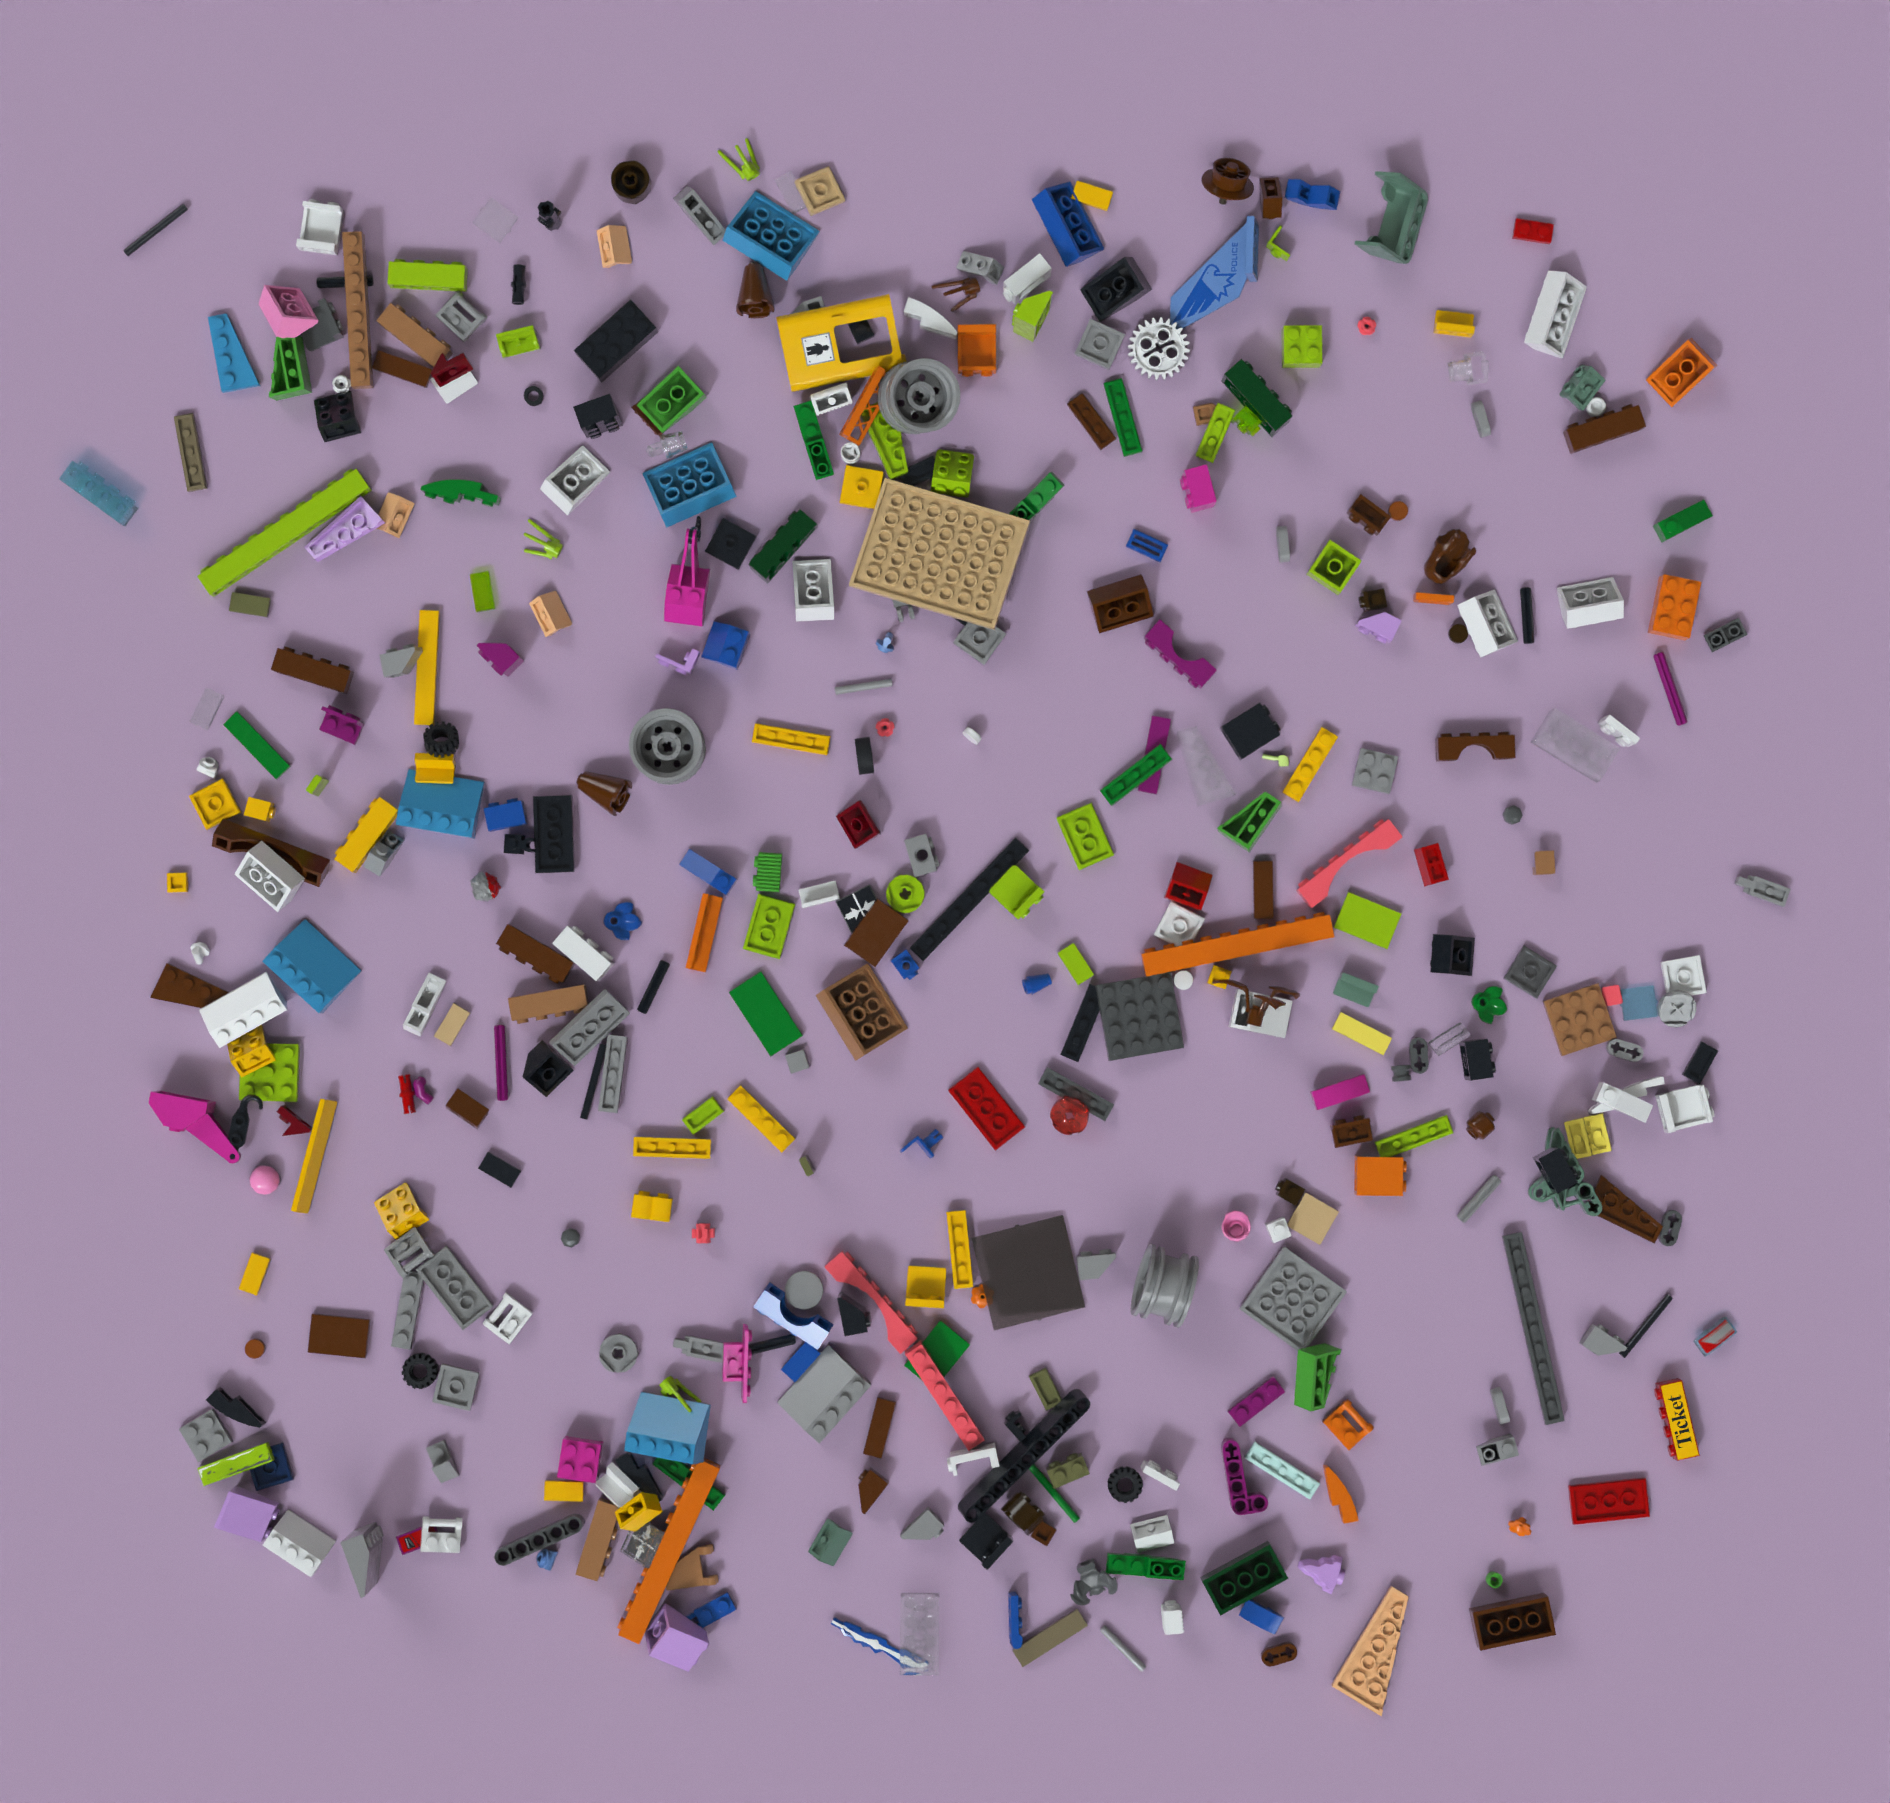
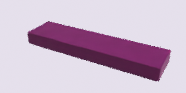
M1152 716L1145 755L1160 744L1164 749L1166 748L1171 719ZM1161 769L1139 785L1138 791L1157 794Z

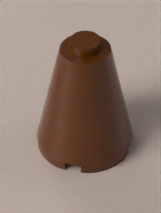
M751 262L744 268L736 312L740 316L748 314L749 318L753 319L764 318L770 315V311L774 312V303L763 266L757 262Z
M587 771L583 774L581 773L576 781L579 790L613 816H617L616 812H622L630 797V794L627 793L628 788L632 789V782L627 779Z

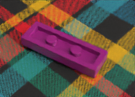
M1272 1376L1230 1408L1228 1413L1238 1426L1241 1427L1284 1394L1285 1391L1274 1376Z

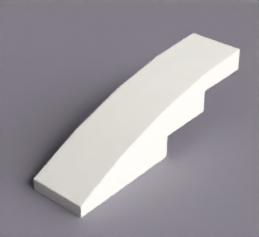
M1657 1076L1642 1080L1620 1090L1635 1097L1647 1096L1646 1088L1665 1084L1664 1077ZM1596 1103L1588 1109V1113L1595 1114L1614 1109L1601 1103Z

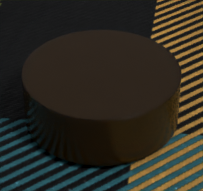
M1462 624L1452 626L1448 632L1449 639L1456 644L1464 642L1468 637L1467 628Z

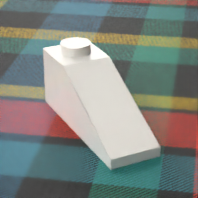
M1599 1082L1592 1100L1644 1123H1646L1653 1107L1652 1104L1604 1082Z

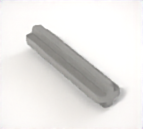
M1493 1175L1457 1215L1458 1219L1465 1223L1499 1186L1501 1180Z

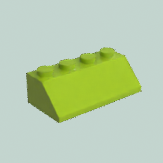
M1049 290L1025 298L1021 304L1017 303L1012 316L1014 333L1034 342L1051 308L1052 291Z

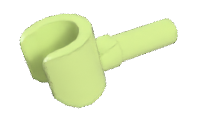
M1263 754L1262 756L1264 759L1278 761L1279 767L1289 766V758L1285 755L1273 756Z

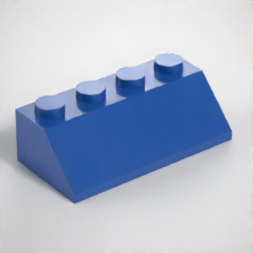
M1071 182L1045 188L1032 198L1035 208L1066 267L1080 263L1104 250L1082 203L1078 201Z

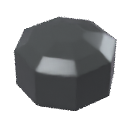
M1513 805L1505 808L1502 816L1506 823L1513 825L1520 822L1523 815L1521 809Z
M569 1228L562 1232L561 1241L564 1246L572 1248L579 1243L580 1234L576 1229Z

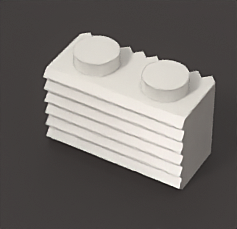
M847 382L811 394V401L818 416L823 414V412H830L834 408L848 406V404L853 402Z
M1175 1600L1165 1601V1604L1161 1605L1162 1625L1165 1635L1181 1634L1184 1632L1183 1611L1180 1604L1176 1603Z

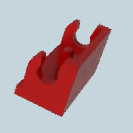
M1439 843L1414 850L1424 887L1449 880Z

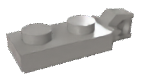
M1748 875L1747 879L1740 876L1736 877L1734 883L1744 887L1743 892L1781 907L1785 906L1791 890L1782 885Z
M685 1336L684 1340L674 1339L673 1347L681 1348L682 1353L686 1354V1356L723 1363V1342L694 1336Z

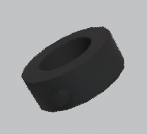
M536 386L528 387L524 392V400L530 406H537L542 404L543 393ZM530 392H538L539 397L536 401L529 400L528 395Z

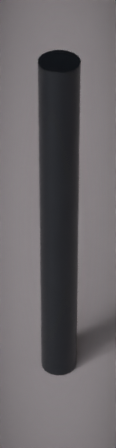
M182 204L125 248L123 250L125 254L129 256L185 213L188 210L187 207Z
M599 1044L580 1116L582 1119L587 1120L606 1051L605 1044Z
M1665 1295L1625 1345L1628 1347L1626 1351L1619 1352L1622 1357L1626 1358L1672 1301L1673 1298L1670 1295Z

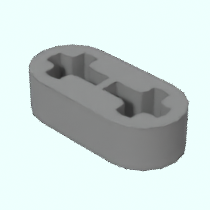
M1482 401L1471 403V410L1479 436L1483 438L1491 435L1490 425Z
M1278 526L1276 527L1279 562H1290L1287 527Z
M1612 1039L1606 1045L1607 1052L1618 1058L1636 1062L1643 1057V1049L1639 1045ZM1617 1042V1045L1622 1047L1623 1051L1616 1050L1614 1053L1611 1045H1615ZM1636 1048V1052L1639 1053L1638 1056L1632 1058V1054L1626 1053L1627 1049L1634 1050Z
M1501 1388L1490 1389L1499 1424L1509 1423L1510 1418Z

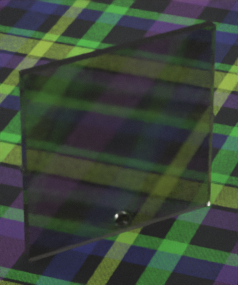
M1063 1215L1020 1226L1017 1224L1012 1228L971 1238L994 1331L1034 1320L1040 1321L1045 1317L1085 1307Z

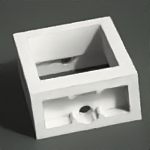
M1040 253L1004 281L1003 295L1008 302L1018 303L1051 277L1052 268Z

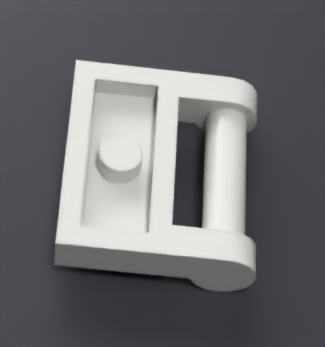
M505 1292L502 1296L503 1300L482 1324L506 1343L510 1344L532 1316L533 1312L509 1293ZM508 1304H511L513 1306L512 1310L497 1327L494 1323Z
M423 1516L420 1551L460 1553L462 1518L431 1519L429 1516ZM429 1526L455 1527L454 1533L428 1532Z

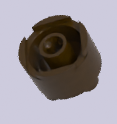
M637 161L621 162L612 171L611 184L616 196L621 201L629 204H638L648 196L651 189V180L646 168ZM634 180V184L628 185V181L632 182Z
M1020 1491L1019 1493L1016 1492L1003 1505L1001 1510L1029 1536L1044 1520L1043 1516L1045 1513L1038 1506H1031L1029 1504L1031 1499Z

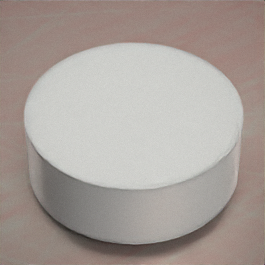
M1594 397L1587 405L1586 411L1592 417H1599L1605 412L1606 403L1602 398Z
M967 727L963 731V735L972 743L977 745L981 741V736L973 729Z
M1179 971L1174 976V985L1178 989L1186 990L1191 987L1193 977L1188 971Z

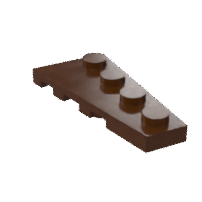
M166 963L150 998L203 1008L229 992Z
M1600 1175L1594 1187V1192L1602 1204V1211L1597 1216L1655 1244L1663 1226L1605 1177ZM1588 1200V1203L1590 1204V1208H1588V1210L1594 1212V1207L1596 1206V1204H1592Z

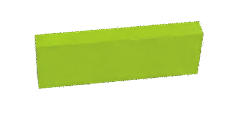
M1217 402L1195 454L1196 457L1211 463L1214 462L1235 409Z

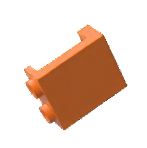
M996 324L958 325V374H962L963 377H972L973 374L990 377L992 374H996Z
M1355 1156L1354 1194L1361 1196H1403V1192H1406V1180H1403V1172L1406 1173L1407 1169L1406 1161H1403V1157Z

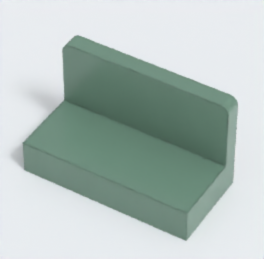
M1341 972L1333 994L1369 1007L1373 995L1377 993L1379 986Z
M827 1518L808 1552L818 1561L834 1566L853 1533L841 1528L833 1520Z

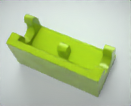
M533 325L496 334L503 358L540 349Z

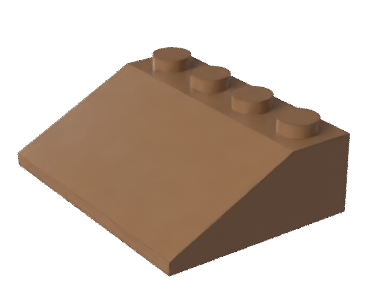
M868 963L815 995L855 1061L908 1029Z

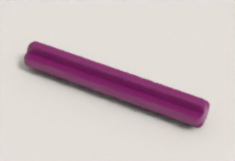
M1663 652L1657 653L1653 658L1676 724L1678 726L1686 724L1687 718L1665 654Z
M495 1025L497 1100L506 1101L508 1100L505 1026Z

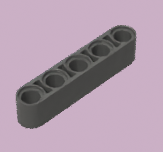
M571 1514L507 1543L496 1551L494 1559L497 1564L505 1566L570 1537L582 1529L584 1518L580 1514ZM571 1519L579 1521L580 1525L578 1528H573L570 1525ZM559 1527L562 1530V1535H554L552 1529ZM536 1535H541L544 1538L543 1544L536 1543ZM518 1543L526 1545L527 1549L525 1552H520L517 1549ZM501 1551L508 1553V1560L501 1559L499 1555Z

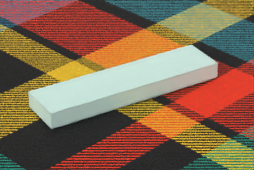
M1255 1441L1244 1457L1308 1499L1312 1498L1320 1485V1482Z

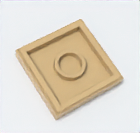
M829 166L801 177L794 182L810 216L845 202V198Z
M1305 1192L1287 1225L1289 1228L1320 1245L1339 1211Z

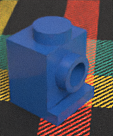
M907 950L891 960L903 979L908 978L911 980L919 974L917 970L920 968ZM908 962L910 968L908 970L903 969V963Z

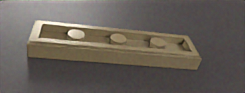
M194 414L174 416L187 491L193 492L207 489Z
M1077 1608L1025 1641L1021 1648L1013 1649L1012 1651L1022 1667L1087 1627L1088 1624Z

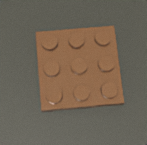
M1599 983L1543 1001L1561 1056L1617 1038Z

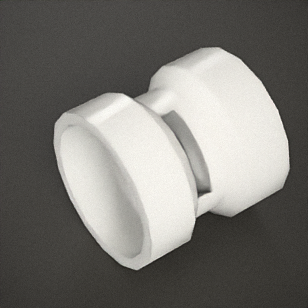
M850 442L842 446L841 457L843 461L847 464L857 463L860 458V449L855 443Z

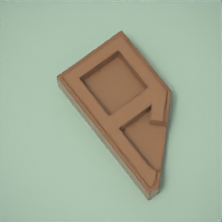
M1208 403L1193 407L1196 426L1209 423L1216 405Z

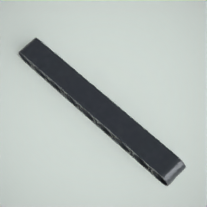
M1074 1389L1069 1392L1026 1435V1438L1019 1442L999 1462V1467L993 1468L959 1502L958 1510L967 1522L973 1523L977 1521L1088 1411L1091 1404L1081 1390Z

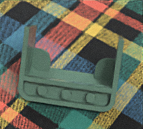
M1376 171L1375 175L1384 181L1381 194L1384 200L1388 202L1378 237L1370 236L1367 241H1355L1354 244L1369 255L1396 263L1407 264L1410 262L1428 203V194L1402 173Z

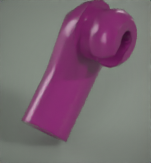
M419 1076L413 1082L415 1095L429 1105L434 1097L425 1091L426 1079Z

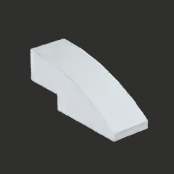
M908 297L904 316L920 320V329L957 339V331L941 314L924 303Z
M428 973L403 1024L404 1030L421 1037L443 991L446 980Z

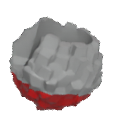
M480 872L470 880L471 887H473L472 893L476 900L488 902L499 894L501 886L497 881V877L492 874L490 875L488 872Z

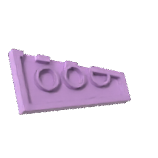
M360 496L304 548L319 562L385 524V522Z

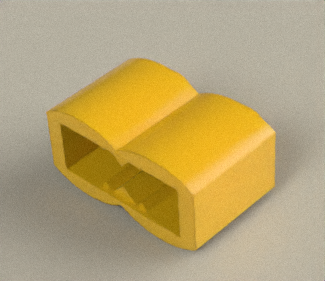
M639 1190L638 1194L635 1193L633 1197L631 1217L670 1222L673 1198H669V1194L658 1193L657 1196H652L649 1191Z

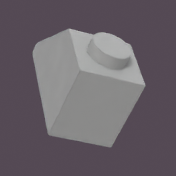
M927 1507L900 1533V1537L902 1539L916 1540L937 1538L944 1531L942 1529L944 1523Z

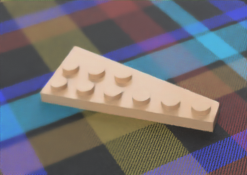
M1390 1586L1331 1684L1332 1687L1381 1717L1396 1655V1647L1401 1633V1625L1408 1602V1595L1393 1586Z

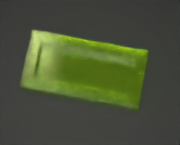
M489 571L470 574L476 612L495 610Z

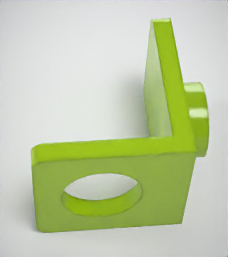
M1280 225L1267 243L1266 248L1271 250L1270 253L1278 259L1281 257L1288 261L1290 255L1273 243L1282 229Z

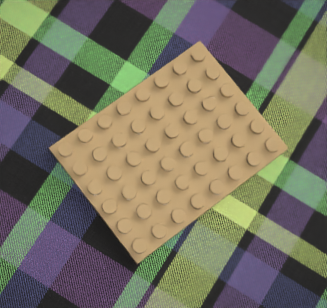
M885 478L849 586L995 630L1030 525V520Z

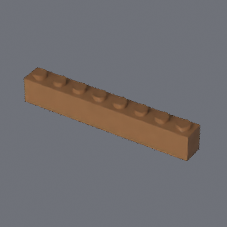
M362 231L342 232L351 387L353 389L373 388L365 235Z

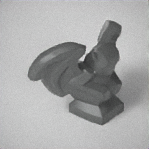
M1093 1558L1077 1565V1571L1081 1574L1080 1580H1075L1073 1594H1070L1072 1600L1077 1605L1089 1604L1090 1599L1086 1594L1089 1592L1090 1596L1099 1595L1106 1591L1104 1587L1108 1589L1110 1595L1116 1593L1118 1589L1116 1578H1112L1104 1570L1099 1572L1095 1568Z

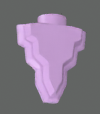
M1332 1555L1330 1558L1321 1557L1318 1560L1311 1558L1299 1560L1297 1566L1305 1575L1313 1577L1314 1583L1320 1585L1322 1591L1332 1594L1336 1584H1342L1345 1576V1570L1341 1569L1343 1559L1341 1556Z

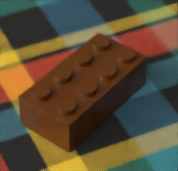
M1545 1593L1469 1608L1476 1646L1480 1651L1556 1635L1549 1598Z

